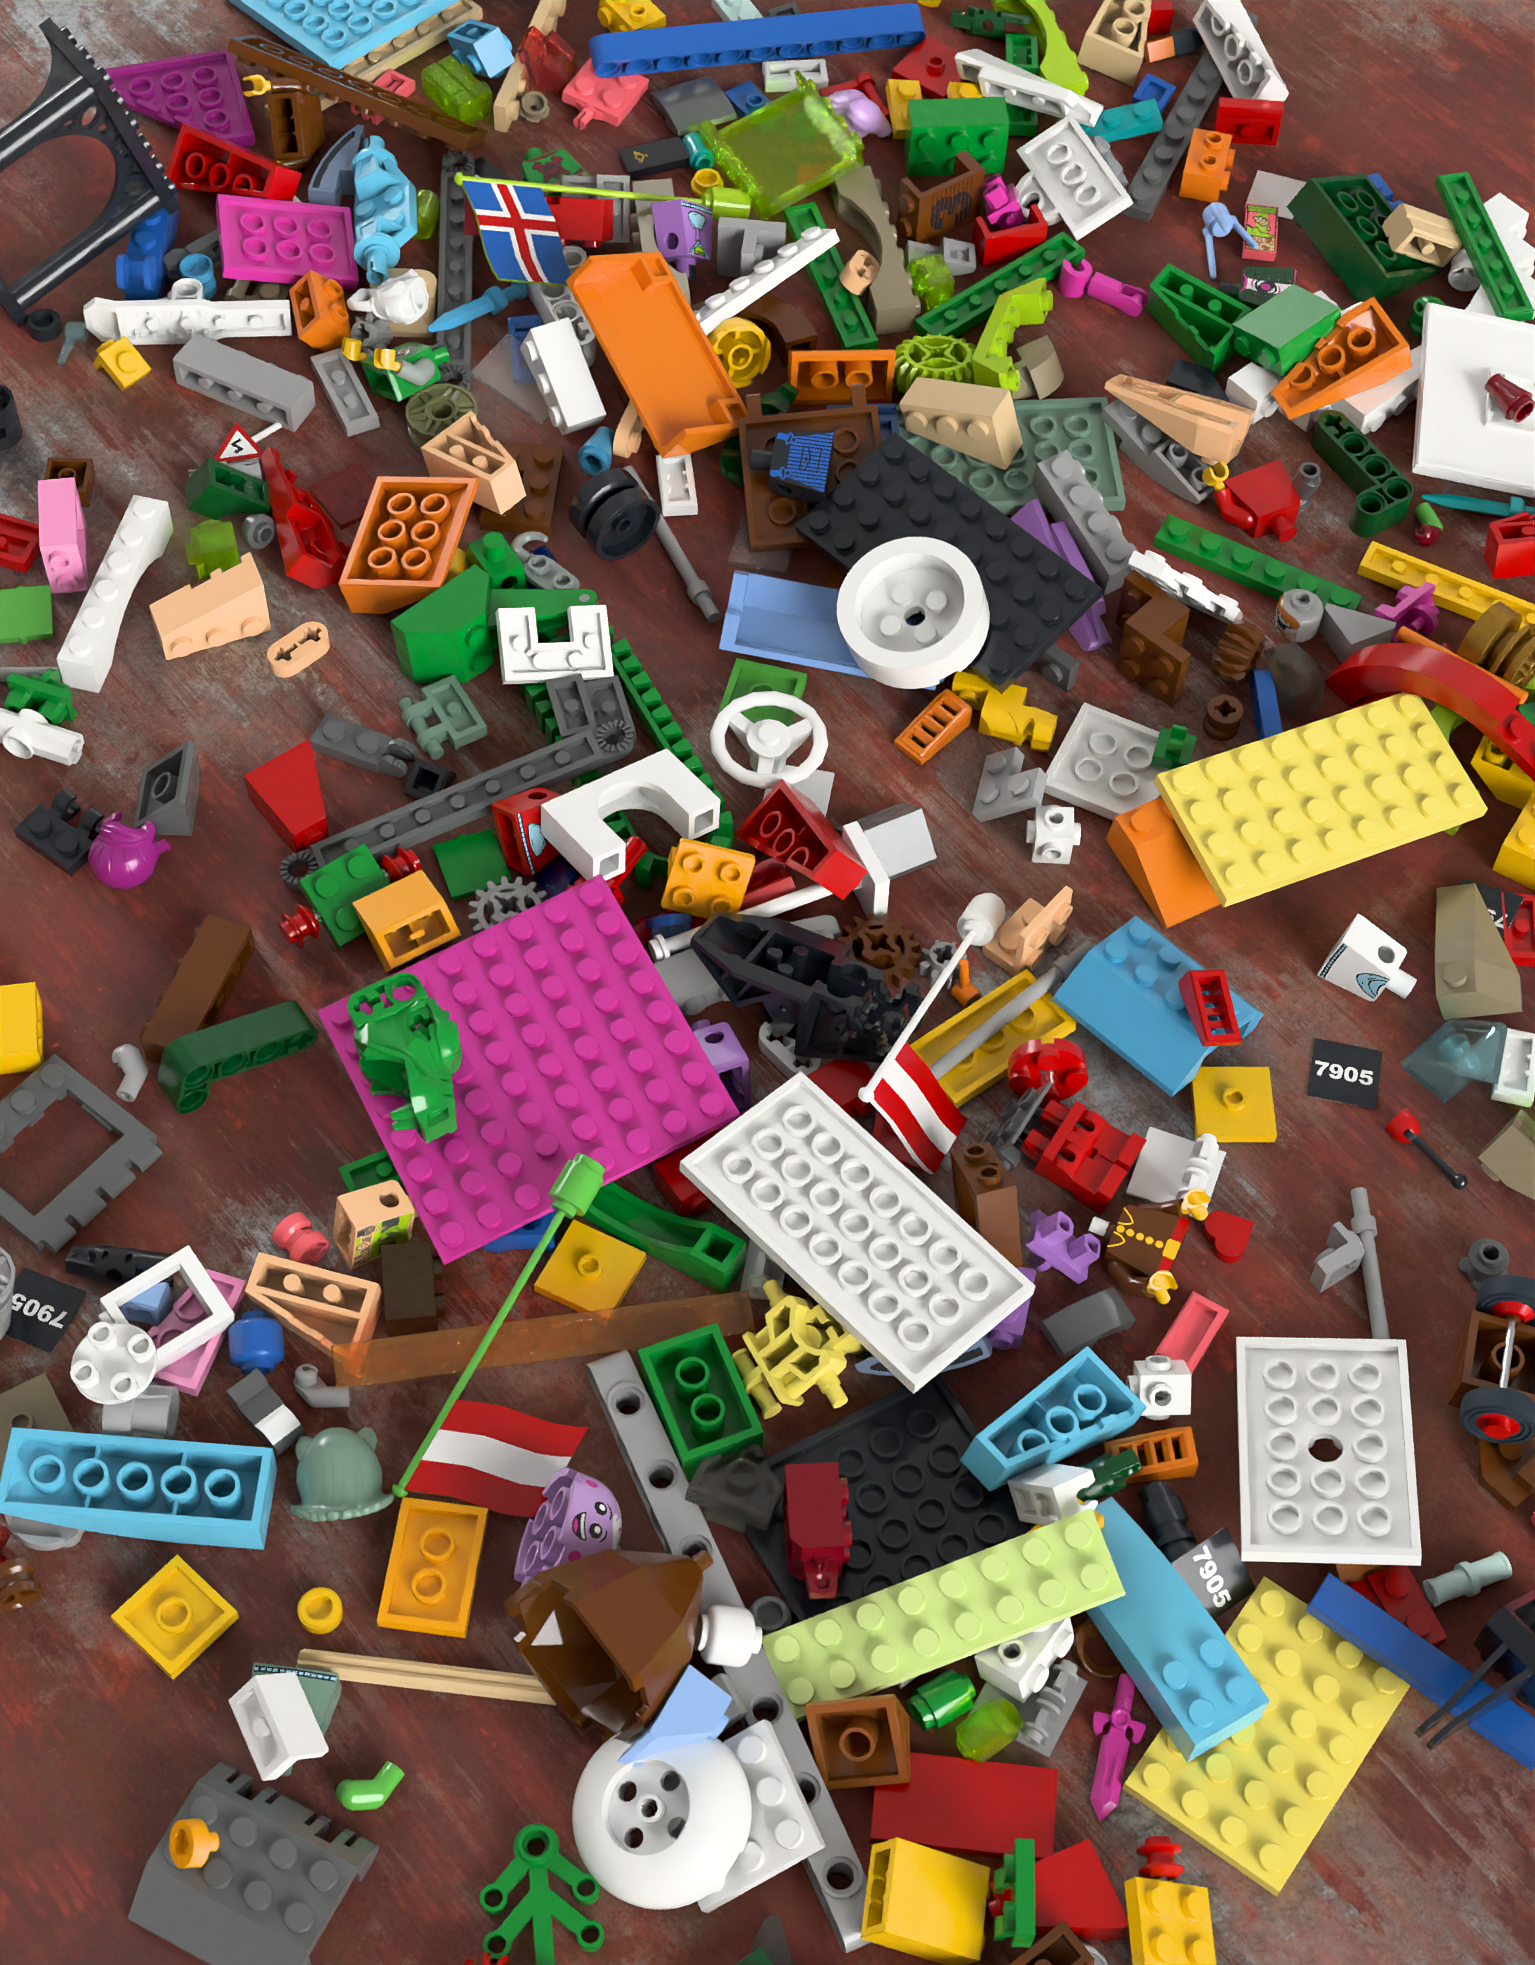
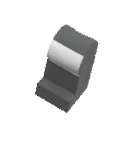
M258 1368L226 1391L231 1409L267 1448H273L275 1456H279L294 1445L300 1436L306 1435L298 1419L284 1406V1402L269 1386L268 1380Z

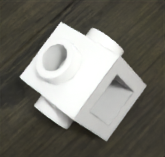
M1059 805L1036 807L1034 820H1027L1026 843H1032V862L1069 864L1073 845H1080L1081 823L1074 822V807H1061Z
M1153 1355L1147 1357L1146 1361H1134L1133 1375L1127 1376L1126 1386L1147 1406L1141 1416L1152 1420H1165L1170 1415H1190L1191 1373L1184 1360H1171L1166 1356Z

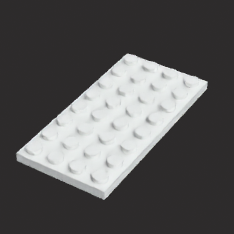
M801 1071L680 1161L679 1170L913 1394L1034 1293L1035 1285Z

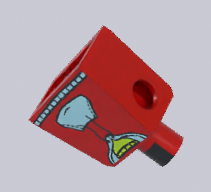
M534 787L491 804L507 867L531 877L560 853L541 834V805L561 796L560 794L543 787Z

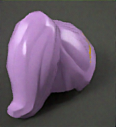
M859 90L837 91L828 96L821 106L820 117L824 123V130L827 136L834 141L853 144L855 140H859L870 133L877 134L881 138L892 133V128L879 106L869 100Z

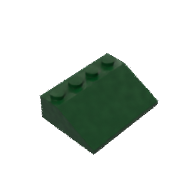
M1366 173L1310 178L1286 206L1293 215L1295 224L1304 229L1312 240L1313 247L1324 255L1331 265L1332 272L1343 280L1350 289L1351 297L1358 303L1365 302L1373 296L1378 303H1382L1437 276L1441 272L1438 266L1392 251L1388 242L1389 238L1386 237L1382 226L1394 209Z

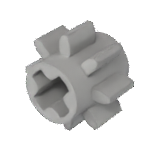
M368 312L366 317L357 316L355 318L356 323L351 329V338L362 341L361 349H363V352L367 349L374 352L375 348L387 349L391 339H393L392 331L389 327L390 321L380 320L374 313Z
M935 940V944L930 950L925 948L921 950L920 960L922 962L919 967V976L927 975L930 987H933L957 951L955 947L956 942L949 943ZM966 953L963 954L961 959L967 958ZM959 962L942 987L950 989L954 980L959 979Z

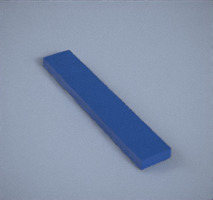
M1328 1573L1322 1580L1305 1609L1310 1615L1440 1707L1473 1675V1673L1331 1573ZM1482 1680L1450 1714L1457 1717L1494 1692L1495 1689ZM1510 1699L1467 1725L1529 1770L1535 1767V1717Z

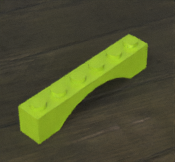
M990 0L995 10L1031 16V23L1022 26L1031 35H1037V44L1043 56L1039 77L1084 97L1085 91L1088 90L1089 86L1088 77L1085 72L1081 71L1075 52L1070 50L1065 33L1059 29L1056 24L1055 14L1053 10H1049L1045 0Z

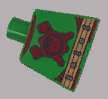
M539 147L531 148L525 154V161L521 164L522 182L561 185L562 175L591 176L563 149H557L544 154ZM542 190L544 196L561 197V192Z

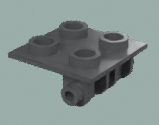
M1050 1081L1038 1089L1031 1087L1019 1101L1013 1098L1000 1114L1003 1121L999 1128L992 1129L982 1141V1143L990 1142L1009 1172L1014 1171L1024 1155L1020 1149L1033 1127L1040 1130L1043 1124L1038 1122L1044 1111L1039 1104L1053 1084Z

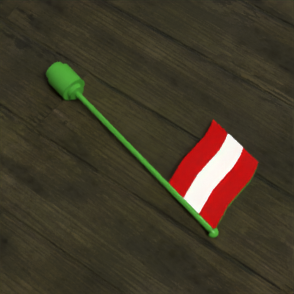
M577 1153L574 1159L568 1160L548 1193V1197L553 1201L551 1207L557 1212L399 1484H393L392 1492L395 1496L404 1497L408 1494L407 1491L447 1496L478 1507L488 1508V1510L502 1515L523 1518H535L540 1506L547 1502L548 1498L543 1496V1490L557 1472L566 1468L588 1427L553 1424L504 1406L458 1400L564 1216L573 1219L575 1214L584 1216L604 1182L602 1176L605 1168L594 1159Z

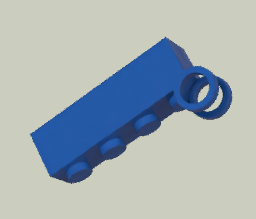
M162 208L131 231L126 254H119L116 262L117 286L119 289L124 290L126 301L157 300L163 298L167 280L166 272H168V269L163 265V257L170 253L174 247L180 209L170 216Z

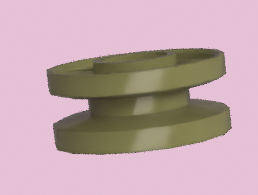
M448 383L433 384L412 395L406 405V421L409 440L414 448L422 453L421 447L470 410L476 415L479 422L477 401L473 395L461 386Z

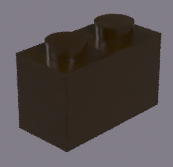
M431 1241L381 1245L385 1321L388 1338L439 1334L438 1318H446L444 1293H436L435 1281L443 1280L440 1256H433Z

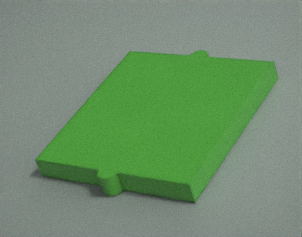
M19 585L17 588L0 590V644L13 642L26 644L27 641L54 638L53 604L50 585L32 587Z

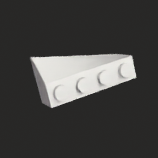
M1204 0L1193 21L1233 98L1285 101L1289 95L1286 85L1276 70L1241 1Z

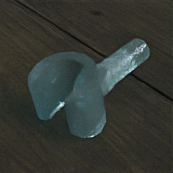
M70 321L66 323V340L56 360L58 364H65L75 342H87L88 330L85 329V322Z

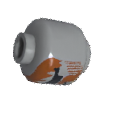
M1292 589L1285 592L1278 600L1273 618L1276 632L1284 639L1292 642H1304L1312 639L1318 632L1323 615L1322 601L1317 595L1304 589Z

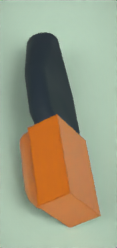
M1186 28L1178 30L1170 36L1145 42V62L1193 53L1205 43L1198 29Z

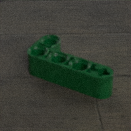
M1327 410L1319 414L1311 442L1312 448L1357 494L1349 520L1351 531L1357 536L1369 538L1402 522L1406 518L1414 493V487L1411 482L1343 413L1336 410Z
M287 1001L173 1040L167 1045L162 1054L157 1083L179 1114H188L200 1108L207 1101L212 1082L300 1053L315 1043L319 1032L297 1001Z

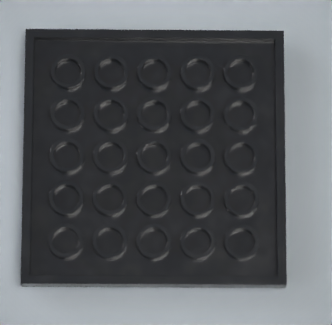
M940 1373L914 1394L906 1386H903L717 1485L719 1497L778 1594L789 1607L796 1623L1026 1534L1037 1525L1019 1520L1008 1484L989 1491L960 1461L979 1432ZM838 1462L839 1478L847 1477L849 1503L846 1504V1519L851 1520L852 1546H849L850 1562L842 1563L841 1578L837 1579L836 1598L809 1599L805 1580H798L787 1571L782 1504L785 1465ZM890 1687L870 1694L868 1696H876L882 1693L883 1691L889 1689Z

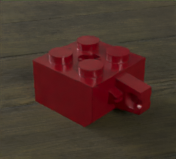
M838 1462L785 1465L782 1504L787 1571L798 1580H805L809 1599L836 1598L837 1579L841 1578L842 1563L850 1562L849 1546H852L851 1520L846 1519V1504L849 1503L847 1477L839 1478Z

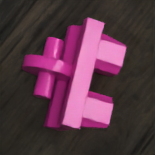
M999 173L984 180L983 196L985 198L987 218L991 225L997 223L1001 229L1021 225L1024 214L1019 203L1017 189L1013 182L1006 186Z
M1426 581L1418 589L1406 585L1398 591L1394 608L1382 604L1375 609V617L1396 622L1390 643H1401L1396 636L1399 629L1403 626L1414 632L1419 631L1426 635L1433 633L1438 628L1437 615L1439 614V609L1435 606L1432 599L1433 592L1435 591L1434 584Z

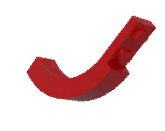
M1408 643L1376 644L1352 653L1324 681L1349 706L1367 695L1389 691L1414 694L1437 702L1476 726L1535 782V727L1515 709L1521 700L1490 675L1455 656L1429 647Z

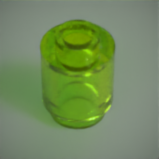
M419 190L416 192L417 233L413 238L428 239L433 235L440 215V201L438 196L432 191Z
M999 1698L997 1701L989 1700L957 1725V1747L967 1759H974L977 1762L983 1763L1018 1737V1731L1023 1727L1022 1717L1009 1700L1005 1698Z

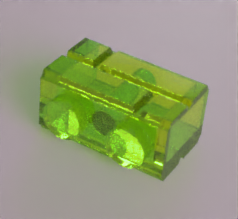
M449 55L438 61L437 65L434 63L422 70L423 93L445 114L469 124H474L476 119L479 121L490 115L492 111V91L485 81L479 82L473 76L466 64H460Z

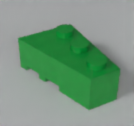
M1169 263L1149 285L1148 311L1198 365L1209 368L1215 377L1236 352L1232 324L1252 312L1253 309Z

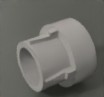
M151 1382L141 1394L129 1401L113 1405L104 1404L102 1434L173 1440L179 1418L180 1400L178 1388L175 1386L158 1385L157 1382Z

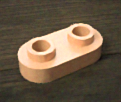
M631 400L617 427L613 442V454L624 458H629L632 452L637 453L641 442V431L645 428Z

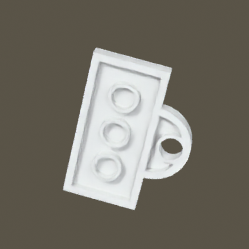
M1069 114L1016 150L1029 170L1016 186L1019 203L1024 214L1023 220L1026 223L1028 222L1029 209H1026V206L1033 200H1040L1037 205L1048 226L1063 220L1078 241L1133 204L1129 194L1072 114Z

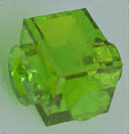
M207 520L199 524L198 527L189 528L192 543L185 544L189 565L196 564L199 578L210 577V573L218 568L225 572L240 564L232 521Z

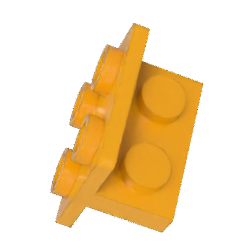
M681 838L678 847L672 846L668 857V879L661 899V907L709 919L715 911L738 913L755 864V856Z

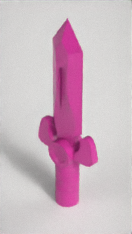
M1124 1673L1119 1676L1112 1714L1096 1712L1093 1715V1731L1096 1735L1102 1733L1105 1724L1109 1723L1110 1732L1102 1735L1090 1795V1802L1099 1823L1118 1805L1130 1744L1125 1736L1126 1729L1129 1728L1131 1730V1741L1135 1745L1140 1743L1146 1730L1144 1723L1131 1720L1130 1711L1136 1685L1130 1676Z

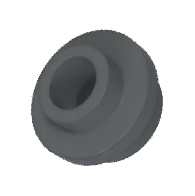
M265 514L248 516L241 527L243 539L248 546L254 549L266 547L273 539L275 532L273 519Z

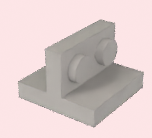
M719 217L717 275L730 277L748 276L754 272L753 267L756 264L777 256V250L785 245L786 223Z

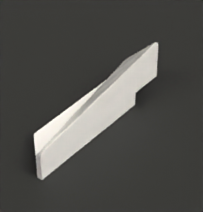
M979 49L958 52L955 56L959 78L979 83L982 96L1005 97L1006 103L1062 119L1072 114L1078 123L1094 127L1103 110V105Z

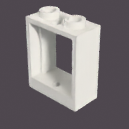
M189 1245L100 1298L101 1310L103 1312L98 1315L100 1322L129 1324L118 1307L179 1271L208 1315V1318L157 1349L158 1365L156 1373L227 1330L234 1323V1312Z

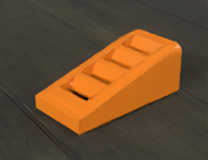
M946 688L894 740V746L922 766L970 725L972 716L971 706ZM936 719H939V720H940L941 722H943L946 726L943 727L941 724H939V723L936 721ZM924 729H928L931 733L935 735V737L933 738L926 731H924ZM916 737L922 743H924L926 747L923 749L912 739Z
M1191 1426L1160 1430L1107 1441L1103 1444L1104 1453L1110 1452L1112 1457L1131 1448L1138 1457L1137 1451L1144 1450L1147 1466H1142V1470L1125 1479L1126 1483L1194 1477L1198 1467V1457ZM1173 1447H1179L1181 1459L1175 1460ZM1155 1449H1162L1164 1462L1158 1463Z

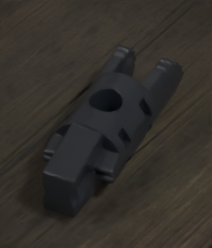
M109 1245L73 1246L65 1260L66 1273L96 1280V1282L123 1285L171 1256V1253ZM170 1275L159 1283L166 1282L171 1289L174 1284V1276Z

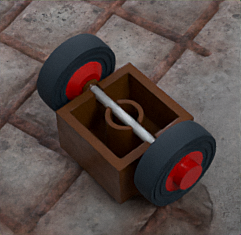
M1498 1275L1484 1280L1477 1291L1476 1311L1472 1310L1457 1335L1447 1405L1460 1408V1423L1468 1433L1488 1442L1517 1444L1528 1441L1535 1435V1280L1518 1275Z

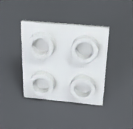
M1149 1127L1145 1138L1147 1141L1140 1152L1126 1194L1151 1203L1184 1198L1189 1190L1202 1188L1211 1199L1226 1152L1218 1150L1217 1138L1212 1134L1204 1133L1201 1138L1192 1141ZM1202 1203L1207 1209L1209 1203Z

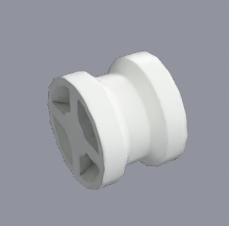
M1462 249L1452 258L1448 280L1450 285L1456 290L1472 291L1478 288L1481 282L1465 249Z

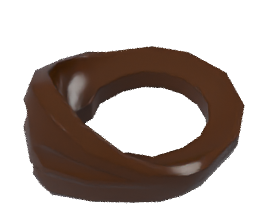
M1092 1620L1085 1621L1073 1630L1074 1640L1069 1650L1073 1659L1086 1674L1094 1678L1113 1679L1126 1671L1120 1661L1114 1668H1100L1092 1663L1089 1656L1084 1653V1642L1087 1637L1096 1638L1102 1636Z

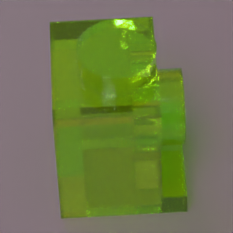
M941 253L909 260V271L912 276L914 293L922 299L927 310L934 309L953 297L955 280Z

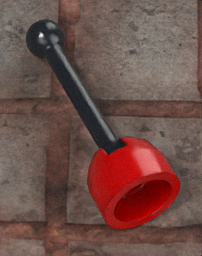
M1407 1108L1401 1111L1386 1126L1384 1131L1396 1142L1402 1144L1413 1142L1451 1178L1454 1188L1460 1190L1467 1186V1177L1460 1173L1457 1174L1419 1137V1121Z

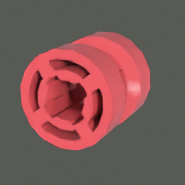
M295 1212L283 1219L276 1226L271 1236L272 1242L280 1250L288 1251L291 1261L310 1266L316 1264L325 1255L330 1245L329 1240L321 1232L311 1229V1221L301 1212Z

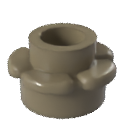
M530 91L521 98L519 114L530 123H538L540 119H546L549 115L548 101L542 93ZM535 106L537 107V109L532 110L531 107Z

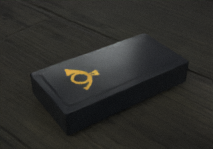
M680 136L619 150V161L626 175L630 176V180L690 166V155Z

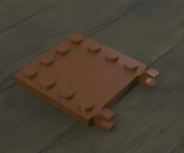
M864 383L850 385L852 407L762 416L760 393L746 395L748 417L738 418V429L751 552L813 547V545L797 534L795 525L815 507L770 492L769 472L750 470L752 450L773 451L776 433L834 431V452L827 496L882 444L878 406H867Z

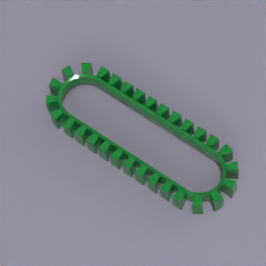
M569 625L568 634L558 636L555 629L538 634L539 643L570 642ZM608 625L614 676L618 675L625 697L657 750L660 752L667 748L720 799L719 828L708 833L705 843L731 849V843H733L731 811L724 812L723 797L718 789L714 791V782L707 772L703 774V764L697 755L693 756V748L687 738L682 739L681 728L676 720L672 722L670 710L666 704L662 705V697L655 687L652 688V681L646 671L642 672V665L635 654L632 655V648L626 638L613 644V627ZM545 683L519 684L521 697L526 695V706L533 717L536 716V723L542 734L546 733L548 744L551 745L561 741ZM598 769L571 779L570 782L572 785L575 783V789L602 778V775ZM622 810L616 811L603 819L624 842L629 837L637 836ZM647 850L635 865V883L649 890L655 874L667 876L668 879V858L658 856Z

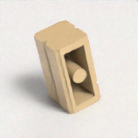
M1404 203L1400 204L1383 222L1382 228L1386 237L1389 238L1388 242L1392 251L1406 254L1408 257L1438 267H1444L1462 246L1458 234L1455 233L1456 229L1452 220Z

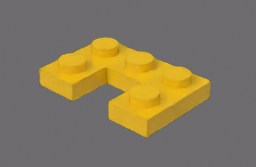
M888 79L885 89L893 137L905 139L908 100H922L920 84L918 80ZM949 82L946 90L948 99L982 97L979 83Z

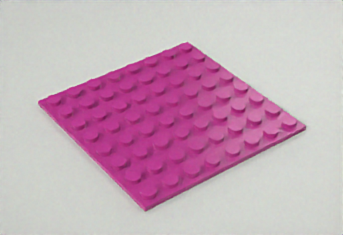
M602 874L397 972L415 975L423 985L428 998L436 999V1003L442 1010L449 1011V1020L458 1024L462 1063L458 1071L451 1075L457 1112V1130L452 1134L449 1132L429 1143H425L417 1134L416 1129L394 1131L391 1125L394 1121H392L389 1112L407 1103L404 1097L372 1095L370 1093L371 1085L361 1074L360 1058L356 1052L353 1040L355 1028L350 1021L347 1009L348 999L351 995L317 1011L444 1265L554 1211L551 1207L553 1201L548 1197V1193L567 1161L573 1160L577 1153L594 1159L605 1168L602 1176L604 1180L602 1186L741 1116ZM401 986L395 989L393 997L401 1001L409 1000L414 996L415 990L409 986ZM385 993L380 994L381 1002L384 1001L385 1008L390 1007ZM366 1002L359 1005L360 1011H364L366 1015L373 1013V1007H369Z

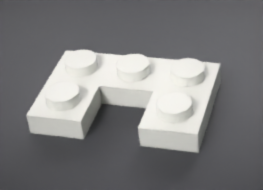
M606 605L570 606L567 610L570 642L538 643L534 607L498 608L495 615L503 684L545 683L546 680L579 673L582 674L583 681L613 677Z

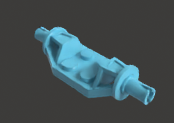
M369 136L370 146L369 140L366 138L364 140V149L359 151L352 160V173L355 176L356 186L354 200L355 245L353 251L357 264L367 270L368 282L373 285H380L382 283V274L383 281L388 279L387 268H393L397 265L400 259V247L417 233L416 188L397 167V160L394 155L384 149V140L379 136Z

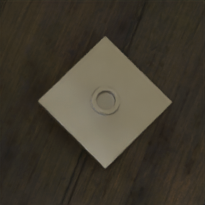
M46 1373L38 1375L0 1394V1480L12 1427L74 1432Z

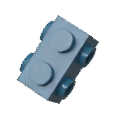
M470 19L446 35L453 49L451 53L452 58L460 69L493 79L503 75L507 71L506 67L515 62L510 52L512 45L497 26Z

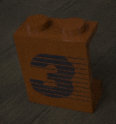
M966 150L955 155L953 178L923 193L907 177L901 179L896 228L902 238L926 244L974 222V218L979 217L985 169Z

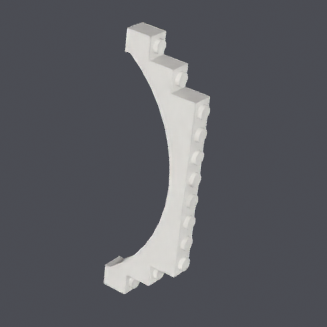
M1498 193L1483 205L1535 311V280L1530 277L1535 269L1533 265L1535 248L1522 240L1527 231L1525 226L1529 213L1503 194ZM1480 284L1479 289L1465 310L1496 316ZM1421 345L1410 351L1412 367L1377 387L1293 418L1291 421L1306 432L1316 425L1319 414L1323 411L1336 410L1343 413L1364 435L1369 431H1376L1386 419L1393 414L1399 415L1406 408L1407 404L1417 398ZM1251 362L1228 378L1225 390L1226 396L1231 403L1256 411L1251 422L1252 425L1264 416H1271L1276 409L1285 415L1271 395V391L1285 376L1282 377L1269 369L1258 367L1255 363Z

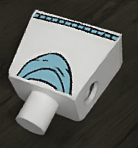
M1360 914L1356 915L1333 946L1317 974L1319 977L1368 1001H1375L1385 988L1405 999L1417 981L1416 978L1399 969L1407 954L1406 949Z

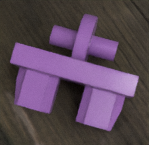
M1039 1209L1030 1214L1029 1220L1032 1223V1228L1026 1239L1027 1249L1032 1252L1030 1265L1039 1272L1053 1267L1055 1270L1063 1272L1077 1284L1087 1280L1089 1265L1097 1260L1100 1255V1240L1091 1233L1076 1238L1073 1235L1074 1225L1071 1218L1061 1211L1049 1217Z

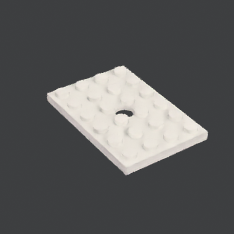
M1236 1337L1241 1561L1420 1566L1422 1553L1406 1340ZM1327 1438L1333 1440L1334 1445L1342 1450V1454L1335 1461L1322 1462L1310 1454L1309 1448L1314 1445L1315 1440Z

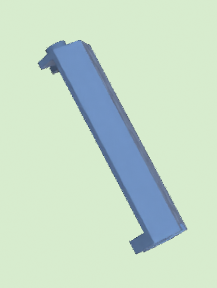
M735 570L719 649L871 678L858 666L841 633L837 619V600L840 590ZM906 619V623L908 625L914 626ZM945 677L940 679L939 682L943 683ZM936 685L925 687L924 689L935 691Z

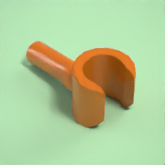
M961 959L959 960V982L952 988L950 993L965 1009L972 998L978 1001L982 993L970 982L968 960Z

